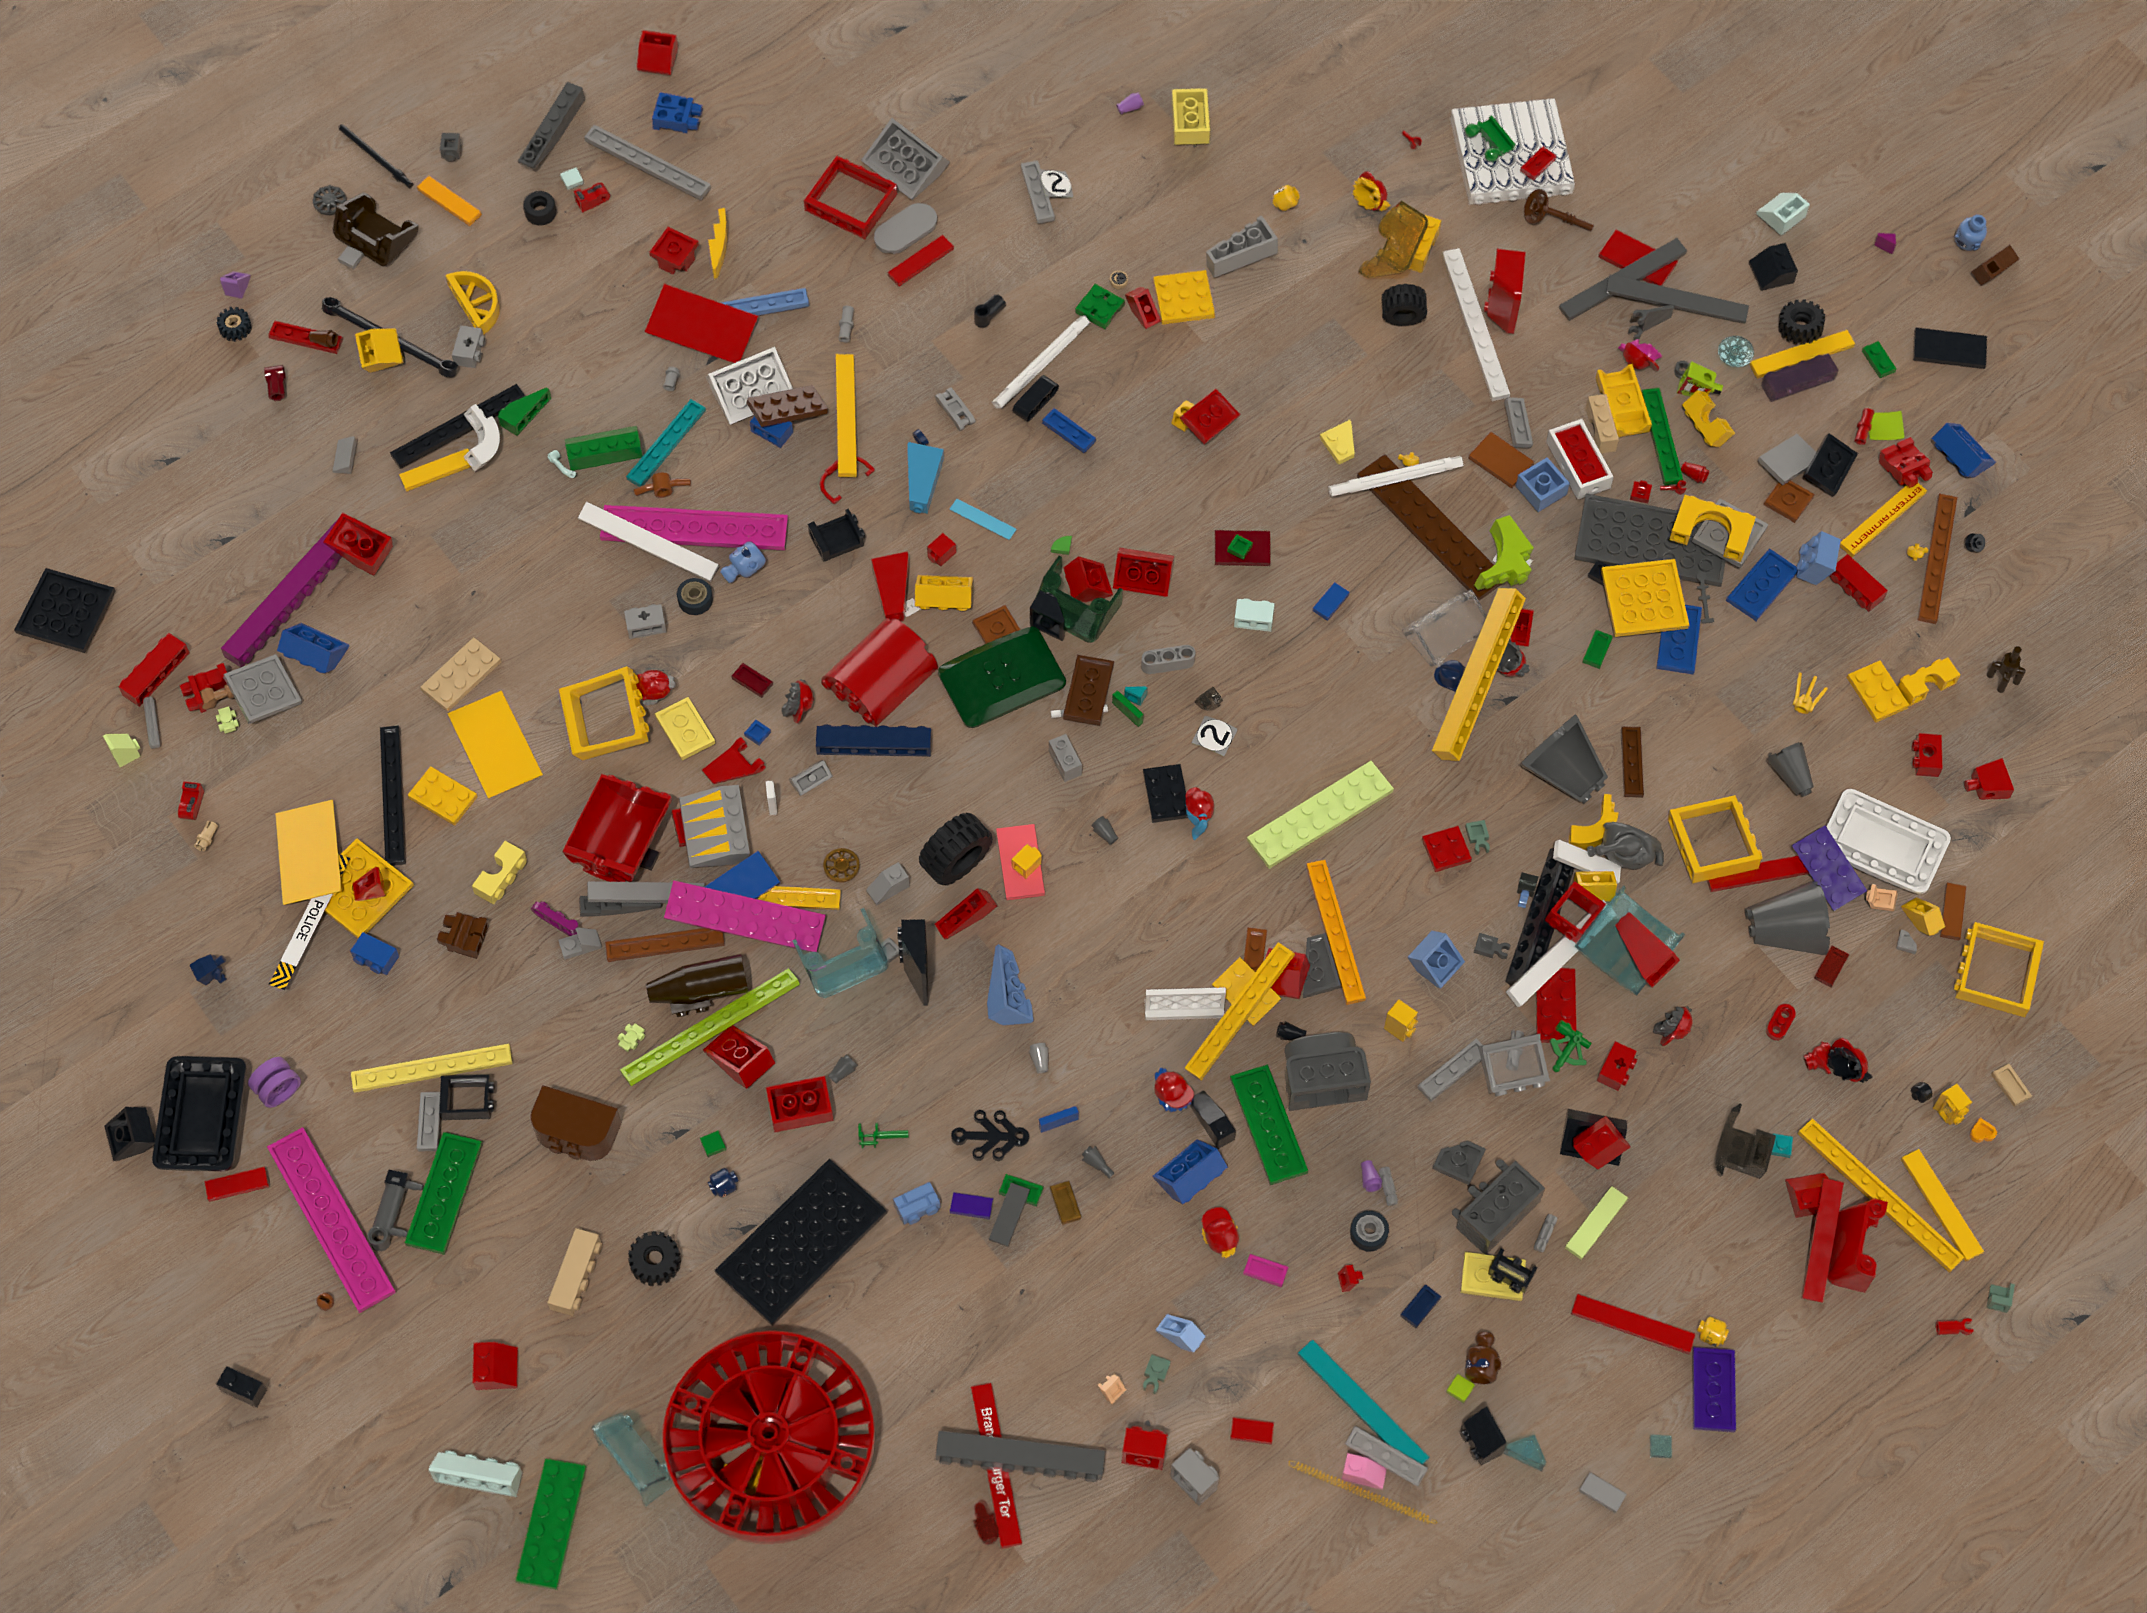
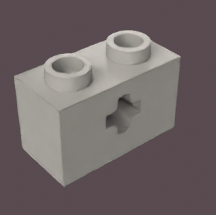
M460 326L452 353L453 361L458 366L476 368L477 362H480L481 348L485 346L486 337L483 336L481 328Z
M652 604L647 607L631 608L624 611L629 639L666 633L661 604Z
M1064 734L1049 740V753L1064 782L1081 776L1082 764L1067 735Z

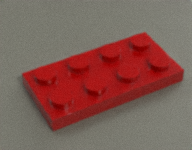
M1560 968L1536 991V1034H1540L1541 1043H1550L1551 1038L1556 1040L1565 1038V1035L1555 1030L1561 1020L1571 1024L1572 1030H1577L1576 975L1573 968Z

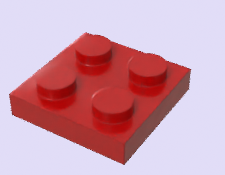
M1459 826L1422 836L1423 844L1435 872L1472 861Z

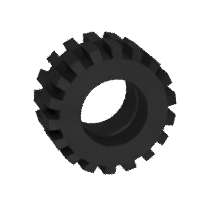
M1398 284L1386 289L1382 293L1383 319L1387 323L1397 326H1409L1422 322L1427 316V296L1425 290L1413 284Z

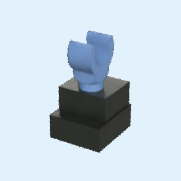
M1521 873L1517 893L1521 894L1518 907L1526 908L1528 896L1533 897L1539 876Z

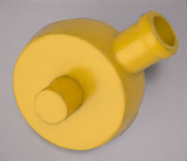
M1410 452V455L1399 454L1398 460H1402V463L1408 467L1418 465L1420 462L1419 457L1415 456L1413 452Z
M1915 543V546L1908 547L1907 555L1913 557L1912 560L1917 561V558H1922L1925 553H1928V548L1919 547L1920 544Z

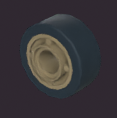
M700 578L687 579L677 589L676 595L679 607L689 615L703 614L712 605L711 587Z

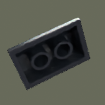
M1568 1109L1560 1154L1583 1159L1574 1148V1138L1605 1116ZM1608 1117L1621 1135L1626 1138L1627 1120ZM1622 1154L1607 1164L1619 1166Z

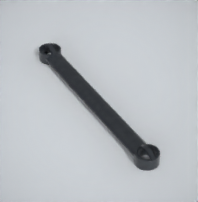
M326 297L322 301L321 309L326 314H336L364 330L384 329L341 306L340 301L336 298ZM398 336L400 349L439 369V373L444 377L456 376L458 368L456 362L442 360Z

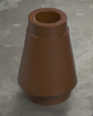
M333 330L311 331L309 340L331 348L336 346L338 335Z

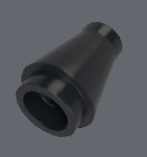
M1286 1021L1284 1023L1279 1022L1276 1037L1280 1038V1040L1292 1041L1306 1036V1030Z

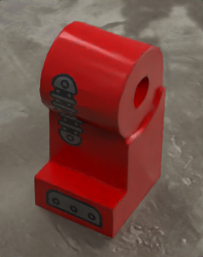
M596 183L585 190H575L574 197L576 204L583 213L608 201L610 193L603 183Z
M183 781L178 818L196 820L204 790L201 783Z

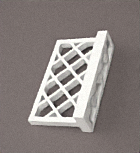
M1226 988L1146 990L1145 1020L1222 1018L1224 1015Z

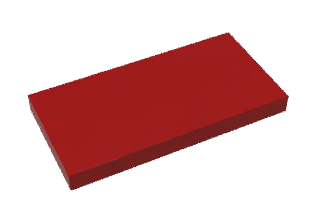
M1616 229L1600 251L1598 257L1623 269L1656 249ZM1678 260L1669 263L1642 280L1663 286L1676 267Z

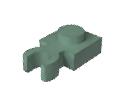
M1485 820L1466 823L1465 828L1470 844L1476 843L1474 848L1475 854L1479 855L1480 847L1485 848L1486 853H1489L1490 846L1486 842L1489 840V834Z
M1151 1354L1144 1376L1149 1378L1144 1381L1143 1390H1146L1147 1386L1152 1384L1155 1387L1153 1394L1158 1392V1381L1164 1382L1171 1361Z

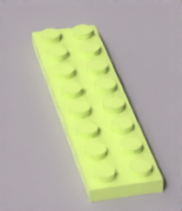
M1369 761L1249 835L1247 841L1270 869L1393 792L1394 788L1375 764Z

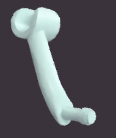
M557 450L548 454L549 461L554 463L563 474L574 478L576 472L565 468L558 459L561 458Z

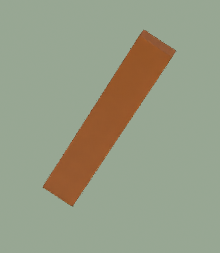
M706 928L605 942L608 962L725 946L723 932Z

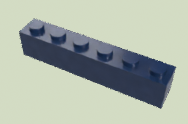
M824 724L817 726L816 729L817 755L931 757V728L925 726L888 727L881 725L879 727H870L868 725L831 726Z

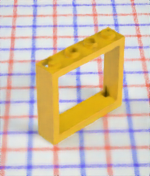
M1736 795L1669 810L1667 820L1692 883L1759 869L1762 853L1756 847L1755 835L1749 830V821L1747 817H1744L1743 806L1741 802H1738ZM1731 809L1749 856L1700 867L1682 820Z
M1974 922L1972 928H1968L1965 939H1968V943L1964 945L1961 956H1964V961L1960 962L1958 967L1960 978L1956 979L1954 990L1957 991L1955 998L2025 1018L2030 1010L2044 941ZM1976 937L2031 952L2020 1003L1965 988Z

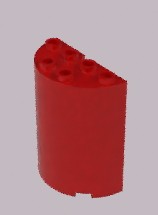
M886 618L822 677L821 684L827 690H832L840 701H848L849 708L853 712L861 714L865 722L877 727L938 669V665L934 655L925 650L924 646L926 644L912 629L897 619L890 620Z
M601 774L562 851L570 862L573 864L579 863L584 867V872L607 882H632L671 804V796L665 792L653 791L647 786L636 788V784L631 781H622L613 775Z

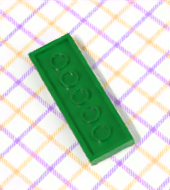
M1268 1064L1231 1075L1232 1086L1269 1184L1273 1185L1308 1174V1168Z
M443 1132L404 1242L406 1246L445 1255L483 1145L482 1141Z
M545 1458L515 1579L516 1583L558 1590L587 1470L586 1465Z

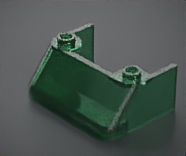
M1059 555L1044 575L1037 595L1040 590L1053 594L1058 600L1064 618V630L1085 642H1095L1122 605L1123 589L1119 588L1110 601L1104 598H1096L1090 605L1079 601L1058 589L1061 586L1060 574L1062 573V557Z

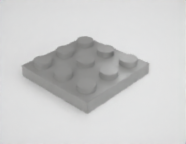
M1719 499L1716 503L1717 505L1730 507L1742 513L1745 512L1722 499ZM1758 518L1755 519L1741 562L1723 557L1729 535L1727 529L1719 522L1705 520L1693 537L1692 542L1741 568L1769 524Z
M276 654L225 673L223 677L248 724L300 705L302 701Z

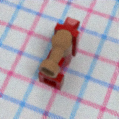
M224 662L216 665L217 668L210 671L187 676L189 681L179 685L184 697L194 693L195 697L185 700L189 711L200 709V712L203 713L206 712V709L214 708L216 702L224 697L234 698L223 678L224 674L227 673Z

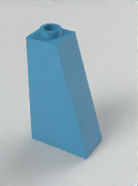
M908 442L910 510L916 513L928 514L944 461V449Z

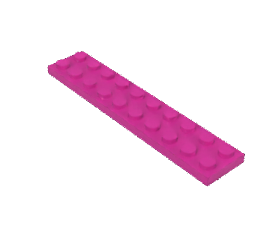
M604 505L603 509L676 545L737 548L750 541L758 549L785 550L788 515ZM602 530L600 531V540L625 542Z
M302 1127L267 1146L358 1312L361 1313L395 1294L393 1286L304 1128Z

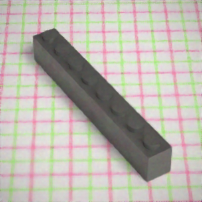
M939 1431L935 1460L944 1465H951L953 1462L960 1463L962 1467L978 1465L985 1470H992L994 1467L1002 1468L1004 1472L1019 1470L1027 1475H1034L1036 1472L1043 1473V1476L1046 1477L1061 1475L1069 1480H1075L1078 1477L1085 1478L1087 1482H1097L1103 1476L1105 1450Z

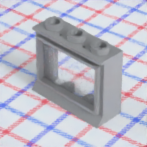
M1540 1034L1478 1047L1489 1094L1495 1093V1096L1507 1094L1506 1090L1514 1089V1092L1524 1091L1528 1085L1538 1088L1545 1086V1082L1550 1081Z

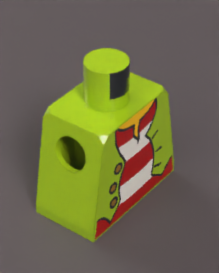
M1691 361L1680 378L1677 394L1691 397L1699 390L1706 392L1708 395L1710 392L1720 395L1723 385L1715 382L1717 374L1714 371Z

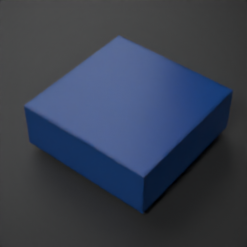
M755 720L744 732V736L760 746L771 733V729Z

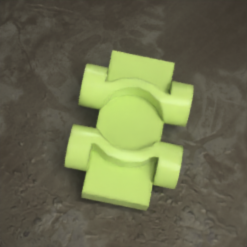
M229 706L218 710L219 714L216 715L217 722H222V724L218 725L220 732L229 733L235 731L236 727H239L237 719L233 720L236 717L235 710L230 711Z
M628 1024L625 1027V1031L628 1033L626 1035L620 1033L617 1038L620 1041L618 1046L627 1052L630 1049H636L638 1039L642 1041L645 1037V1030L637 1024L633 1026Z

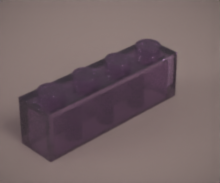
M1829 353L1817 355L1813 359L1800 361L1793 366H1785L1776 372H1768L1764 375L1761 386L1770 402L1834 381L1838 368Z

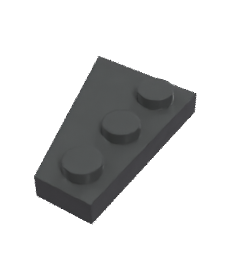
M1326 933L1308 937L1306 956L1310 963V968L1304 983L1303 998L1341 988Z

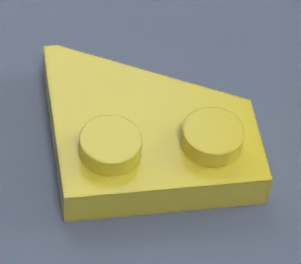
M1351 420L1320 434L1321 441L1338 465L1354 458Z

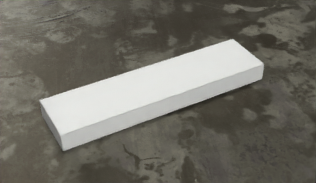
M1562 840L1555 841L1553 859L1584 872L1614 871L1617 884L1620 883L1621 866L1598 855L1590 857L1588 856V851Z

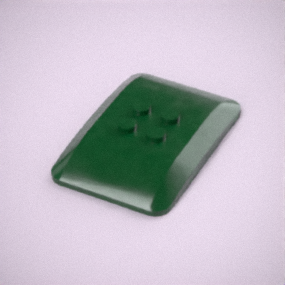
M1027 627L998 638L942 664L938 669V676L964 725L968 728L979 727L1056 693L1066 685V678L1041 632L1036 627Z

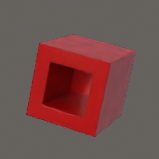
M944 533L940 534L927 546L929 560L932 563H937L940 567L956 554V543Z

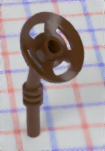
M1536 189L1531 192L1525 202L1524 216L1528 223L1536 224L1540 222L1547 213L1562 219L1563 222L1566 221L1567 224H1574L1591 232L1594 228L1593 224L1576 218V215L1572 216L1569 212L1564 213L1548 207V195L1542 189ZM1534 198H1535L1536 201L1533 203L1532 209H1530V208H1531V204H1532V202H1533V200H1534Z

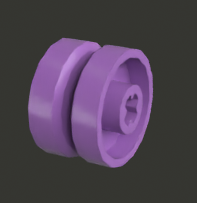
M275 1057L264 1062L252 1073L248 1086L256 1095H259V1099L266 1107L272 1108L289 1099L297 1091L301 1079L294 1070L290 1069L289 1064L284 1058Z

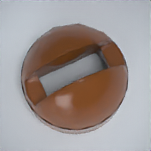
M321 1293L317 1297V1305L321 1310H329L334 1305V1299L329 1293ZM322 1298H325V1299L329 1300V1303H327V1302H325V1301H323V1300H321V1299H322Z

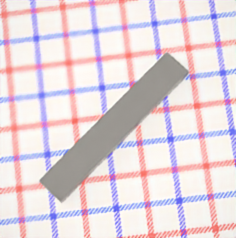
M587 882L588 902L668 903L672 883ZM687 883L704 887V883Z

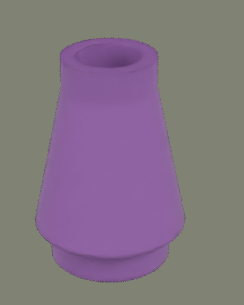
M1137 92L1135 94L1132 93L1121 103L1117 104V108L1120 114L1140 109L1144 104Z
M1372 1161L1362 1162L1363 1187L1368 1192L1379 1190L1382 1187V1179L1373 1166Z

